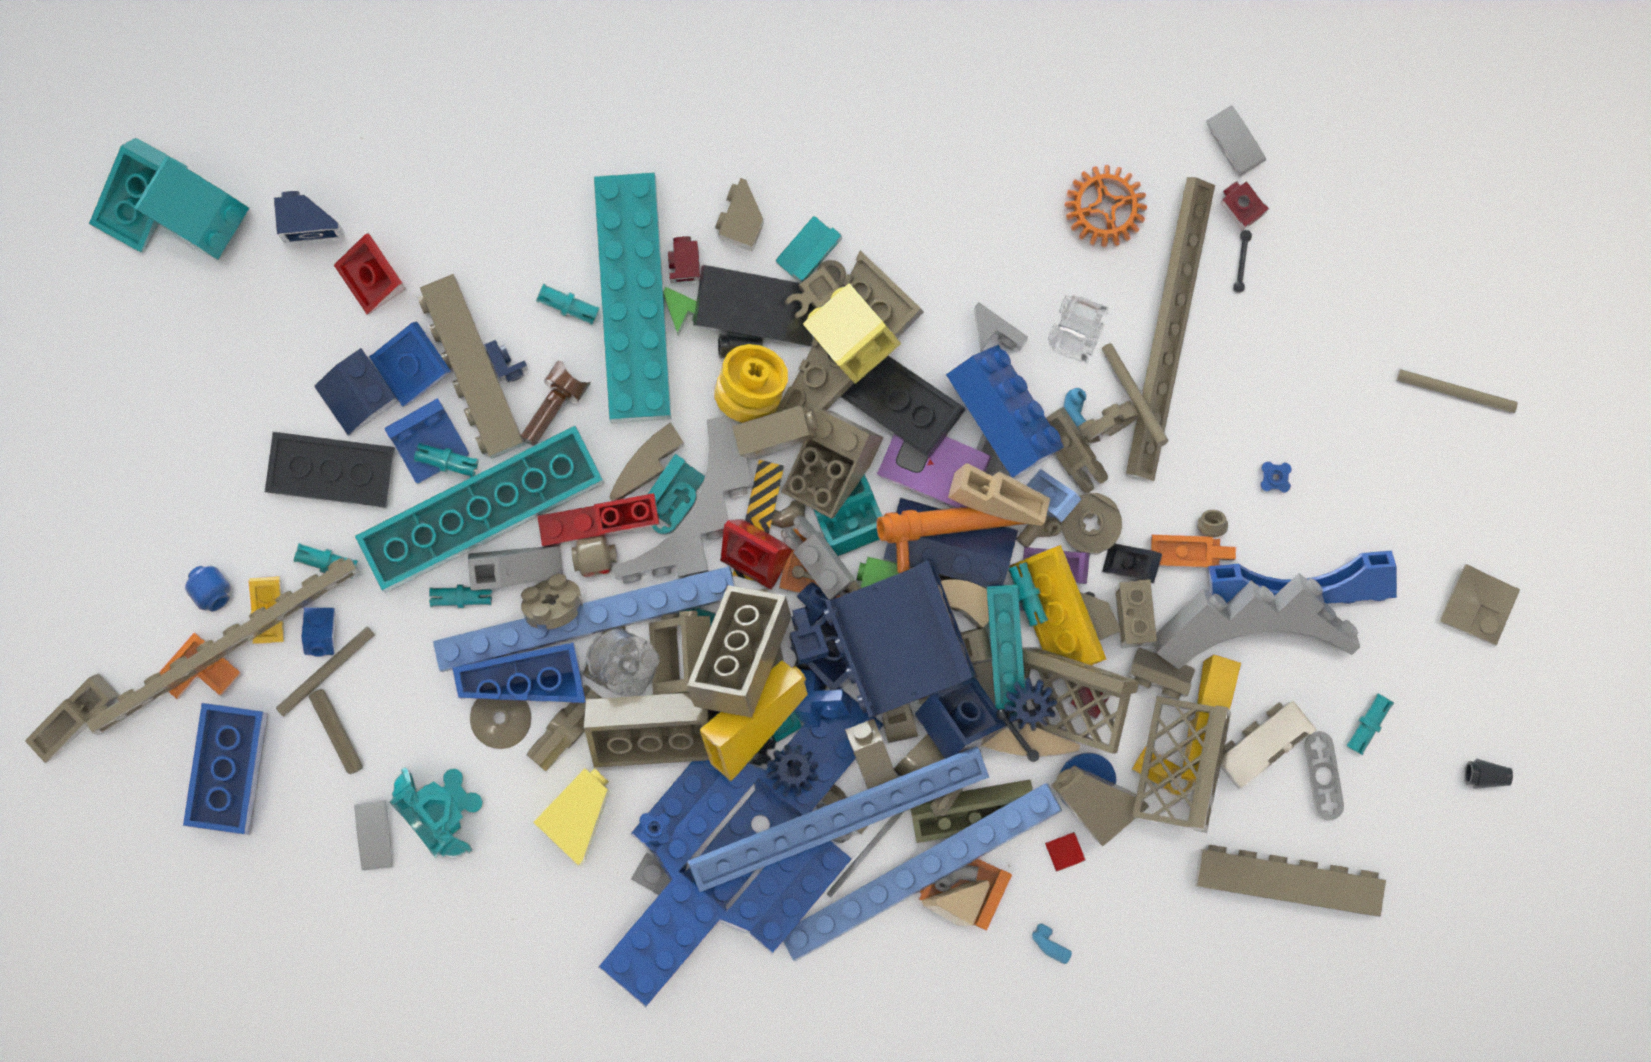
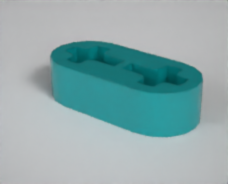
M684 482L677 483L671 487L658 504L657 510L658 514L664 516L672 509L674 512L669 518L672 524L669 528L663 526L661 529L657 525L651 526L655 532L667 535L678 527L696 501L695 489L690 484ZM685 489H688L690 491L688 493V497L691 499L690 502L686 503L683 501L677 508L673 507L678 498L675 492L677 490L683 492Z

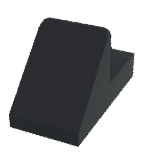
M1115 543L1108 549L1102 572L1130 581L1151 580V583L1154 584L1162 554L1152 550Z

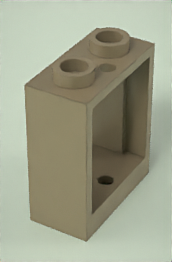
M1151 580L1120 582L1115 587L1118 625L1121 629L1119 632L1121 648L1153 645L1157 642Z
M697 611L679 612V614L661 616V621L649 623L653 695L689 693L687 684L711 628L710 616H698ZM677 628H681L684 679L681 680L679 676Z

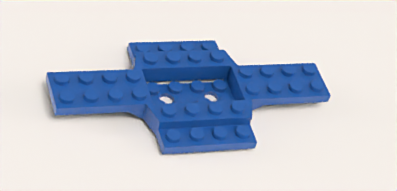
M845 691L844 693L852 704L851 715L839 716L837 718L823 716L821 717L820 727H811L804 724L788 742L792 753H795L797 745H802L800 755L804 756L807 752L811 751L813 755L808 760V763L818 762L819 764L818 768L810 770L818 775L817 781L808 780L812 785L810 791H806L800 785L801 795L799 797L795 796L793 788L790 789L787 797L783 796L785 786L781 785L777 790H774L772 786L778 779H767L766 777L767 773L775 771L769 767L764 770L747 763L740 773L730 781L712 766L709 760L692 761L648 812L651 816H659L660 814L669 816L670 823L667 825L669 841L666 844H660L659 842L642 843L639 840V834L642 832L641 823L631 832L635 839L655 855L670 879V883L598 968L645 1008L718 922L749 934L773 954L851 861L852 858L832 841L765 866L728 910L726 905L755 871L699 892L690 867L687 871L680 872L753 785L755 791L699 856L757 834L751 826L752 819L756 816L766 817L769 821V828H772L813 811L855 760L845 730L871 719L875 720L878 730L884 726L875 716L869 717L867 712L863 713L859 703ZM787 764L788 770L786 774L790 777L795 774V777H798L797 771L799 767L795 764L792 767L790 764ZM652 826L651 830L657 831V827Z

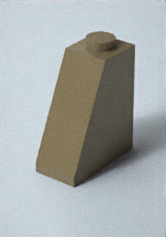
M800 405L734 425L732 428L740 456L759 459L817 437L815 429L818 428V422L813 410L810 411L809 407Z
M874 719L845 730L867 790L897 778Z
M1075 765L1070 769L1062 771L1051 785L1090 835L1102 846L1136 819L1132 817L1137 795L1135 792ZM1144 800L1141 812L1150 807Z

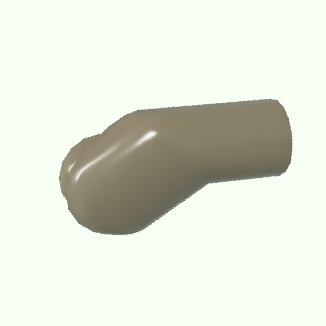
M794 500L781 511L774 510L771 525L782 529L793 526V520L798 515L805 516V505Z
M1046 517L1045 523L1042 526L1028 524L1016 540L1023 547L1029 548L1037 537L1057 536L1062 529L1061 523L1054 517Z

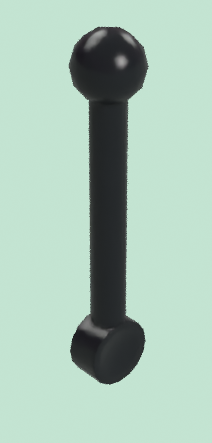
M1243 230L1239 236L1242 245L1237 282L1233 285V289L1237 293L1245 290L1243 277L1247 246L1252 238L1249 230Z
M1003 708L997 710V719L1003 720L1027 752V759L1031 762L1038 761L1040 757L1039 752L1031 749L1013 723L1010 722L1008 712Z

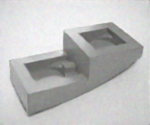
M1232 105L1206 120L1208 128L1219 141L1225 155L1240 176L1266 161V157L1255 138Z
M385 801L355 804V821L361 869L370 870L392 867L393 859Z

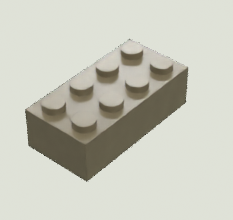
M727 586L687 684L694 707L752 718L792 618L786 596Z
M689 693L586 699L584 730L593 766L596 768L709 760L700 729L714 718L713 710L694 707Z

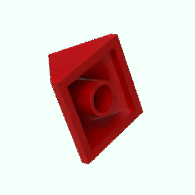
M369 233L360 238L334 264V267L367 315L406 290V287Z
M744 519L727 520L724 524L720 561L772 590L793 549Z

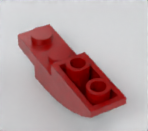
M654 493L537 516L542 546L577 542L579 539L596 536H610L660 524Z

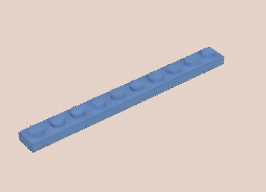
M728 566L583 603V606L580 604L577 609L578 615L575 619L566 625L554 629H547L546 625L537 624L538 628L532 627L523 618L433 641L439 671L445 672L452 670V667L500 658L643 622L663 615L721 602L727 586H735L731 567Z
M976 746L688 861L699 892H702L989 778L980 750Z
M1047 783L1041 785L800 921L783 941L793 961L801 959L1062 812L1063 810Z

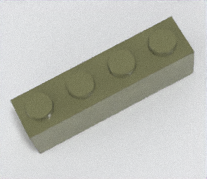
M1031 779L961 791L947 814L943 817L932 813L933 810L930 808L933 800L911 808L916 843L949 838L1031 792L1033 790Z

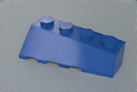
M574 642L452 667L457 694L460 699L586 703L582 674Z

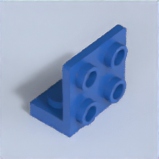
M438 398L384 428L417 484L441 472L439 467L414 461L415 452L419 451L417 449L419 443L442 450L450 448L453 449V453L469 456V451Z

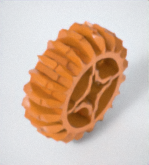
M1105 165L1103 174H1100L1098 167L1094 166L1092 168V178L1086 171H1083L1081 177L1084 183L1077 179H1074L1072 185L1078 191H1067L1066 195L1074 199V201L1065 202L1064 207L1074 211L1066 214V220L1076 219L1077 222L1071 226V230L1076 231L1081 227L1083 231L1080 233L1079 239L1083 240L1087 234H1090L1092 236L1090 245L1092 246L1095 245L1097 238L1102 239V248L1107 247L1108 238L1112 239L1115 247L1119 246V235L1128 242L1131 237L1127 230L1137 234L1139 227L1134 222L1143 223L1145 217L1137 212L1147 210L1146 204L1138 203V201L1145 199L1146 194L1144 192L1135 194L1134 191L1138 190L1141 186L1140 182L1138 181L1130 185L1128 182L1133 176L1131 173H1128L1124 179L1119 177L1122 172L1120 167H1117L1115 174L1112 175L1110 174L1109 165ZM1104 183L1119 187L1127 196L1111 195ZM1095 185L1097 200L1092 204H1088V207L1081 208L1083 194ZM1102 197L1104 200H1108V203L1111 202L1113 204L1109 211L1110 215L1104 213V209L1101 211L1098 208L1102 203ZM1126 205H1130L1131 209L1128 220L1123 225L1117 227L1115 212ZM1085 217H1098L1102 219L1108 230L1094 227Z

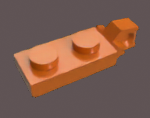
M1151 535V550L1162 554L1159 566L1208 568V566L1219 565L1220 560L1236 559V547L1220 546V539H1213V537Z

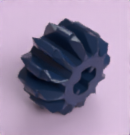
M1026 678V687L1022 688L1020 683L1015 682L1014 688L1017 693L1007 691L1006 697L1011 702L1004 704L1006 711L1011 712L1008 716L1010 722L1019 719V729L1025 728L1026 724L1030 723L1031 731H1036L1035 722L1039 721L1042 726L1046 727L1048 722L1044 716L1055 717L1056 713L1050 707L1057 705V699L1050 697L1053 693L1051 687L1043 689V680L1039 679L1035 686H1032L1031 679ZM1028 699H1034L1035 709L1028 710Z
M786 744L784 746L785 756L779 750H775L773 756L777 761L768 760L767 766L775 771L767 773L766 777L767 779H778L772 786L774 790H777L781 785L785 786L783 796L787 797L790 789L793 788L795 796L799 797L801 795L800 785L806 791H810L812 785L808 780L817 781L818 775L810 770L818 768L819 764L818 762L808 763V760L813 755L811 751L807 752L804 756L800 755L802 745H797L795 753H792L791 746ZM787 764H790L791 767L794 764L799 767L797 771L798 777H795V774L792 777L786 774L788 770Z

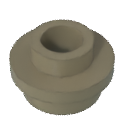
M1212 509L1202 514L1198 519L1197 527L1202 534L1208 537H1219L1227 532L1228 521L1224 513Z

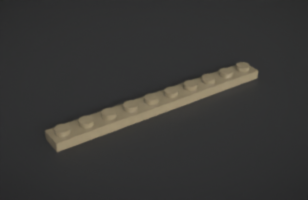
M1187 177L1142 393L1164 432L1215 190L1214 184L1197 177ZM1141 416L1137 417L1126 474L1146 481H1155L1161 447L1157 446Z
M340 558L327 567L329 571L319 577L317 574L310 576L301 583L303 587L294 593L287 591L275 599L276 604L267 610L265 607L257 609L249 615L250 620L240 626L237 623L223 631L224 636L215 642L213 640L204 642L196 648L198 653L188 659L186 656L177 659L170 664L171 669L162 675L156 673L148 677L144 681L145 686L137 691L130 689L117 698L119 702L108 708L105 705L95 710L91 714L92 719L86 722L89 729L96 735L102 734L360 573L355 562L350 558L347 560Z

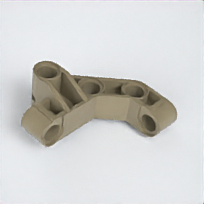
M986 627L961 632L972 663L992 658ZM910 703L882 713L888 743L918 736Z

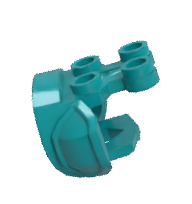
M403 767L401 774L394 782V791L391 794L393 799L389 801L390 804L411 826L435 859L438 856L457 858L465 853L470 854L473 851L470 844L452 835L461 829L460 820L463 818L461 812L464 809L470 813H475L482 808L483 800L481 796L477 793L470 792L467 794L461 787L463 775L457 769H449L443 775L445 786L441 787L433 781L416 792L412 773L406 767Z

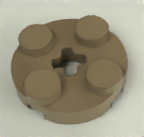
M1131 401L1121 405L1116 403L1101 412L1103 417L1096 421L1094 418L1079 425L1078 429L1085 444L1092 445L1101 441L1098 435L1112 436L1137 420L1135 417L1140 415Z
M1100 493L1083 494L1079 496L1081 498L1080 502L1061 522L1062 534L1066 542L1076 551L1098 555L1110 549L1119 539L1122 530V517L1117 505L1109 497ZM1094 515L1098 518L1097 524L1100 528L1098 530L1092 529L1089 532L1085 530L1086 524L1083 520L1086 517L1091 519Z
M555 574L548 580L524 589L521 593V610L524 618L530 626L538 628L537 624L546 625L547 629L566 625L578 615L577 609L580 604L583 606V597L578 585L571 580H567L564 574Z

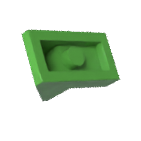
M665 287L663 291L664 298L679 336L688 315L693 316L691 321H694L696 300Z

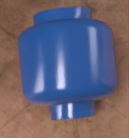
M198 566L188 574L189 579L186 582L185 590L200 610L213 612L227 604L230 599L231 586L217 567Z

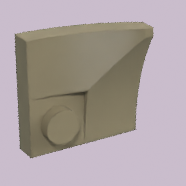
M1465 564L1439 622L1496 646L1520 589Z

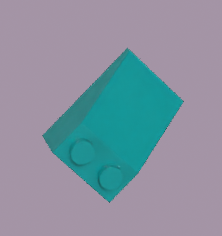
M138 138L122 144L89 224L133 249L143 252L159 224L134 207L165 156L168 155ZM170 157L171 159H173V160H175L176 162L180 163V164L183 165L184 167L188 168L187 165H185V164L179 162L178 160H176V159Z
M165 156L134 207L197 250L217 260L249 210V207L168 156Z

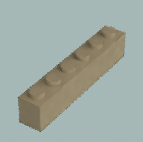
M454 274L419 287L422 296L417 297L424 314L430 312L434 324L429 325L435 342L442 341L445 352L440 353L441 357L449 369L453 368L457 380L452 381L458 398L465 397L469 408L464 409L470 426L476 424L480 436L475 437L481 453H488L489 457L493 459L525 446Z
M1208 845V850H1200L1194 885L1196 887L1381 917L1386 880L1378 879V872L1361 870L1360 875L1348 874V867L1330 865V870L1317 868L1318 862L1300 860L1299 865L1287 863L1288 857L1269 855V860L1257 858V852L1239 850L1238 855L1226 853L1227 847Z

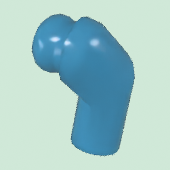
M1081 388L1069 390L1063 407L1077 428L1086 422L1081 412L1087 396Z
M1042 923L1038 924L1036 931L1032 933L1034 942L1045 955L1062 964H1067L1071 958L1072 951L1049 939L1053 933L1052 928Z

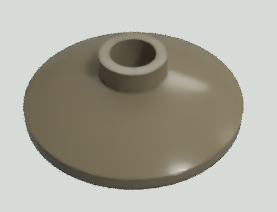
M476 699L470 712L471 729L476 738L488 747L495 749L513 747L525 738L530 729L531 711L529 705L523 700ZM498 712H503L506 717L505 721L501 724H497L494 721V716Z

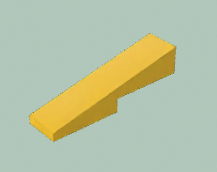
M1215 654L1204 660L1197 704L1214 707L1217 705L1228 707L1230 710L1241 663ZM1198 711L1195 713V718L1189 721L1196 732L1207 725L1209 713ZM1188 728L1187 738L1193 735L1190 728ZM1203 733L1202 735L1199 736V737L1201 738V740L1203 741V743H1204L1205 733ZM1197 738L1187 744L1185 748V755L1190 762L1202 753L1203 747ZM1185 760L1183 761V767L1187 765ZM1199 763L1196 764L1195 766H1193V767L1195 768V770L1197 771V773H1198ZM1191 769L1181 774V779L1196 783V776Z

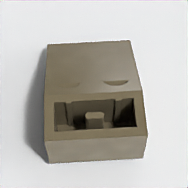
M818 409L816 414L818 428L815 429L817 437L803 442L781 492L830 518H834L871 466L884 437L833 411Z

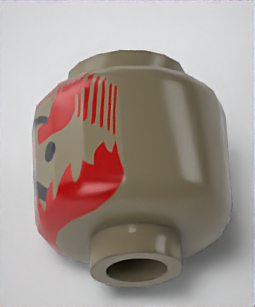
M605 536L579 539L576 547L571 548L575 572L580 571L581 575L586 578L608 575L612 570V563L618 562L615 544L609 545Z

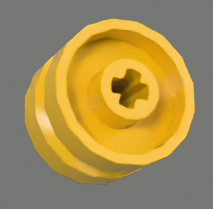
M752 344L738 346L730 351L723 361L720 374L714 386V399L722 412L740 423L774 414L788 382V369L783 359L766 347Z

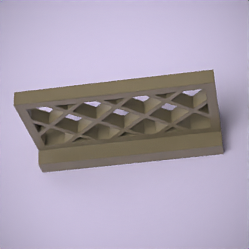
M1037 647L1022 648L1024 679L1029 678L1031 669L1038 671L1044 683L1043 688L1051 687L1053 689L1050 697L1057 699V705L1054 707H1056L1062 719L1056 725H1052L1047 716H1044L1048 725L1044 727L1038 721L1035 722L1036 727L1116 754L1131 694L1137 693L1139 681ZM1059 678L1064 680L1069 690L1060 697H1058L1052 685ZM1084 687L1090 689L1095 699L1086 706H1084L1078 694V691ZM1112 695L1120 698L1117 711L1110 715L1104 700ZM1072 696L1078 711L1068 716L1061 702ZM1030 699L1031 702H1032V704H1033V706H1034V704H1035L1034 699ZM1098 705L1104 719L1094 725L1087 711ZM1081 715L1088 730L1078 734L1071 721ZM1106 724L1112 733L1109 744L1102 742L1097 732L1099 728Z
M1156 697L1132 815L1133 818L1190 828L1204 833L1208 832L1231 717V711L1228 707L1217 705L1214 707ZM1162 705L1176 707L1181 717L1166 726L1160 718ZM1180 708L1189 709L1190 711L1184 714ZM1198 711L1209 713L1207 725L1196 732L1187 718ZM1185 721L1193 735L1178 744L1170 730ZM1160 723L1163 729L1157 732ZM1167 733L1175 747L1159 756L1154 748L1155 740ZM1203 733H1205L1204 743L1199 737ZM1197 738L1203 747L1202 753L1190 762L1181 748ZM1179 751L1187 765L1172 774L1163 761ZM1154 753L1157 759L1151 762ZM1161 763L1169 777L1153 786L1148 778L1149 770ZM1199 763V768H1198V773H1197V771L1195 770V768H1194L1193 766H1195L1196 764ZM1191 769L1196 776L1195 786L1184 792L1175 778ZM1173 781L1181 795L1165 804L1157 791ZM1148 783L1151 789L1145 793L1146 784ZM1154 793L1163 807L1153 814L1141 812L1143 800ZM1193 793V798H1192V803H1191L1187 796H1189L1190 794ZM1183 799L1190 806L1188 821L1176 819L1169 810ZM1166 811L1170 817L1160 815Z

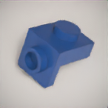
M304 607L301 639L305 655L322 657L335 654V608Z

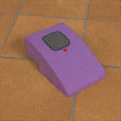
M893 435L877 475L886 481L910 489L919 495L950 507H967L948 498L954 473L966 463L986 472L992 457L946 436L929 459L899 437Z

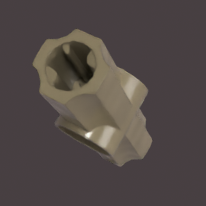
M588 685L584 686L585 700L602 698ZM570 702L566 708H562L547 725L546 732L526 754L546 772L567 747L570 748L585 731L586 703Z

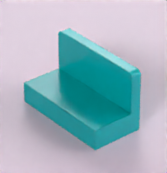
M813 216L777 257L776 263L795 280L802 283L812 275L842 240V235L833 227L830 229L817 217Z
M675 453L648 494H655L658 506L671 487L677 483H688L697 492L704 481L705 475L687 464L686 460ZM685 489L683 492L680 490L675 492L678 498L673 507L677 508L683 501L686 503L690 502L691 499L688 497L690 491L688 489ZM670 509L664 516L658 514L659 519L671 526L672 523L669 518L674 511Z

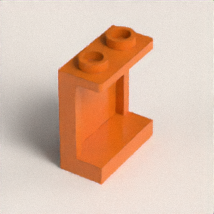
M977 859L968 865L979 867L977 880H988L990 887L973 925L987 931L1012 874ZM960 879L950 889L971 881ZM934 883L919 892L921 893L919 900L922 901L942 892L936 889Z

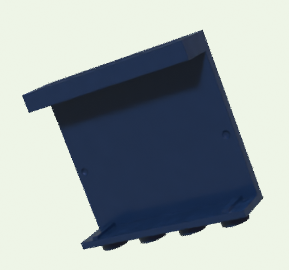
M925 561L918 564L917 567L841 597L825 601L827 608L824 609L826 619L830 626H835L838 637L835 638L836 646L841 655H846L849 666L846 667L848 677L852 684H857L860 695L857 696L859 706L863 713H868L869 717L877 716L977 677L933 561Z

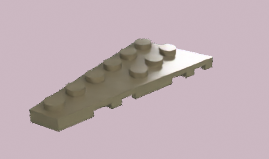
M860 250L855 259L857 262L850 275L847 274L843 286L846 287L850 284L898 339L924 311ZM815 337L811 343L812 348L806 360L803 359L798 368L800 371L791 387H788L775 413L803 405L809 407L810 411L813 410L816 415L818 409L828 410L854 384Z

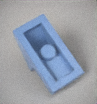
M1042 469L1026 485L1050 498L1047 515L1061 522L1081 500L1076 492Z

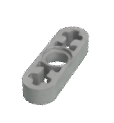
M1318 731L1309 735L1304 743L1314 806L1319 817L1325 820H1334L1340 817L1344 811L1334 743L1330 735ZM1315 737H1320L1322 742L1326 741L1327 747L1322 749L1323 758L1330 756L1331 763L1320 762L1313 765L1312 759H1319L1318 751L1311 749V744L1316 741ZM1320 767H1327L1333 773V779L1327 785H1322L1316 780V771ZM1335 786L1336 793L1331 792L1329 794L1331 802H1337L1338 808L1333 809V815H1329L1327 810H1322L1321 804L1326 803L1325 794L1319 796L1318 789L1326 790Z

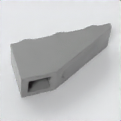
M560 545L468 554L471 590L502 588L549 579L555 574H563Z

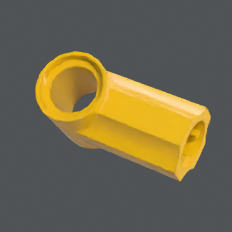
M1146 746L1132 767V770L1140 775ZM1154 753L1151 762L1157 759ZM1168 759L1163 761L1172 774L1181 769V767ZM1161 763L1149 770L1148 778L1155 784H1159L1169 777ZM1186 780V786L1182 790L1186 792L1192 788L1193 782ZM1170 782L1162 787L1172 795H1181L1179 790H1175L1171 786Z

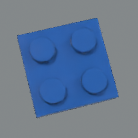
M417 321L410 323L369 356L402 407L412 403L451 372Z

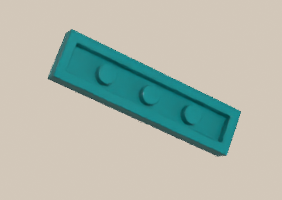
M1017 584L986 587L995 706L998 710L1001 708L1005 709L1004 704L1011 702L1006 697L1007 691L1017 693L1014 688L1015 682L1020 683L1022 688L1025 687Z

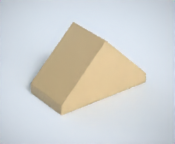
M988 880L971 881L922 900L924 907L958 926H973L990 885Z

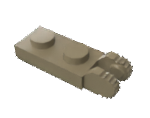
M1064 407L1049 415L1046 419L1058 431L1064 448L1055 453L1068 475H1072L1079 488L1086 494L1090 493L1094 486L1089 475L1082 468L1086 466L1091 475H1093V478L1101 484L1108 480V475L1103 465L1096 460L1097 457L1090 446L1085 444L1079 429Z

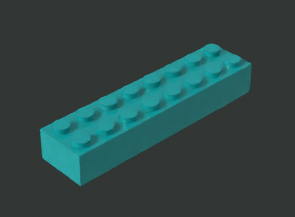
M653 172L594 176L609 420L611 423L672 419L656 175Z
M574 425L355 535V538L381 590L387 593L604 484V481L579 431Z

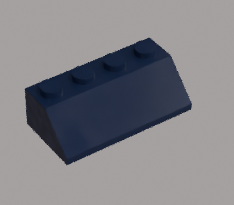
M900 497L896 513L900 515L903 511L907 510L925 512L942 509ZM998 527L920 537L917 541H908L909 564L912 567H917L918 564L925 561H933L940 575L968 581L983 587L1003 586L1018 530L1009 527ZM887 543L883 559L897 562L896 543Z

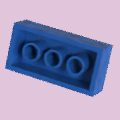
M999 344L971 356L946 374L1012 478L1039 465L1064 448L1060 434L1049 424L1044 416L1042 406L1033 399L1027 390L1026 381L1017 374L1011 365L1009 355L1000 348Z
M207 703L201 704L183 826L249 835L267 720L266 712Z

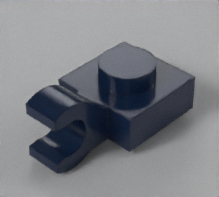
M804 607L792 610L793 616L791 620L796 631L790 632L789 638L798 664L828 657L829 650L820 625L810 627Z

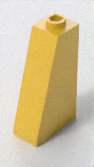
M783 660L771 669L752 718L720 712L700 729L710 764L730 781L740 773L808 695L804 683L806 678L800 669L796 666L791 668Z

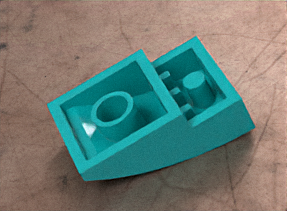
M865 474L834 518H830L812 509L824 539L837 556L879 540L877 520L883 516Z

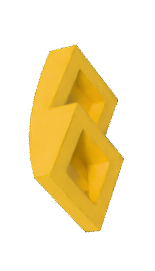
M280 576L249 578L251 613L259 608L265 607L267 610L275 605V599L282 594ZM284 621L254 638L253 644L284 642Z

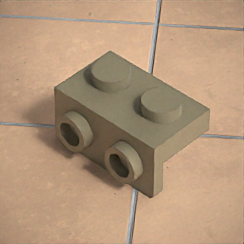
M1140 647L1136 651L1127 676L1139 681V686L1147 689H1150L1151 685L1163 689L1161 694L1179 700L1180 696H1188L1195 669L1184 665L1178 670L1157 653Z

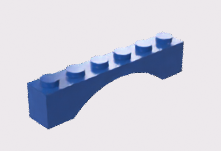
M1392 550L1361 553L1352 561L1334 571L1317 577H1311L1322 587V595L1326 604H1351L1356 601H1384L1388 598H1397V566ZM1240 564L1208 566L1209 593L1212 595L1218 594L1226 603L1250 581H1253L1260 588L1262 586L1267 587L1275 596L1292 580L1267 577L1250 571Z

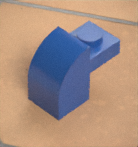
M801 670L806 678L804 683L808 695L794 710L800 721L811 727H820L821 717L823 716L837 718L839 716L851 715L852 704L843 689L825 690L826 685L812 670Z

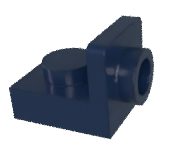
M496 340L484 344L500 382L507 380L508 383H511L525 376L523 372L528 370L525 360L507 367V363L512 361L505 345L499 347Z
M813 582L797 595V598L806 605L804 608L810 627L825 614L824 609L827 608L825 601L829 600L821 588Z

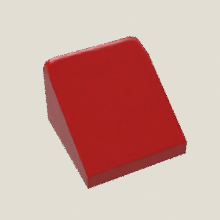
M1075 832L1045 843L1056 872L1086 861Z

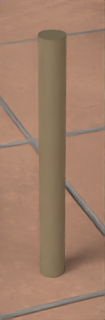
M1112 343L1106 344L1102 347V351L1157 446L1166 445L1169 441L1116 349Z
M1399 369L1396 381L1511 413H1515L1517 409V401Z
M366 626L276 707V710L284 717L374 637V632Z

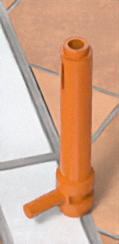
M970 507L925 512L907 510L903 511L900 515L896 512L884 514L883 517H879L877 520V533L881 541H887L890 544L896 543L897 571L902 573L910 569L908 541H917L920 537L1027 523L1003 519Z

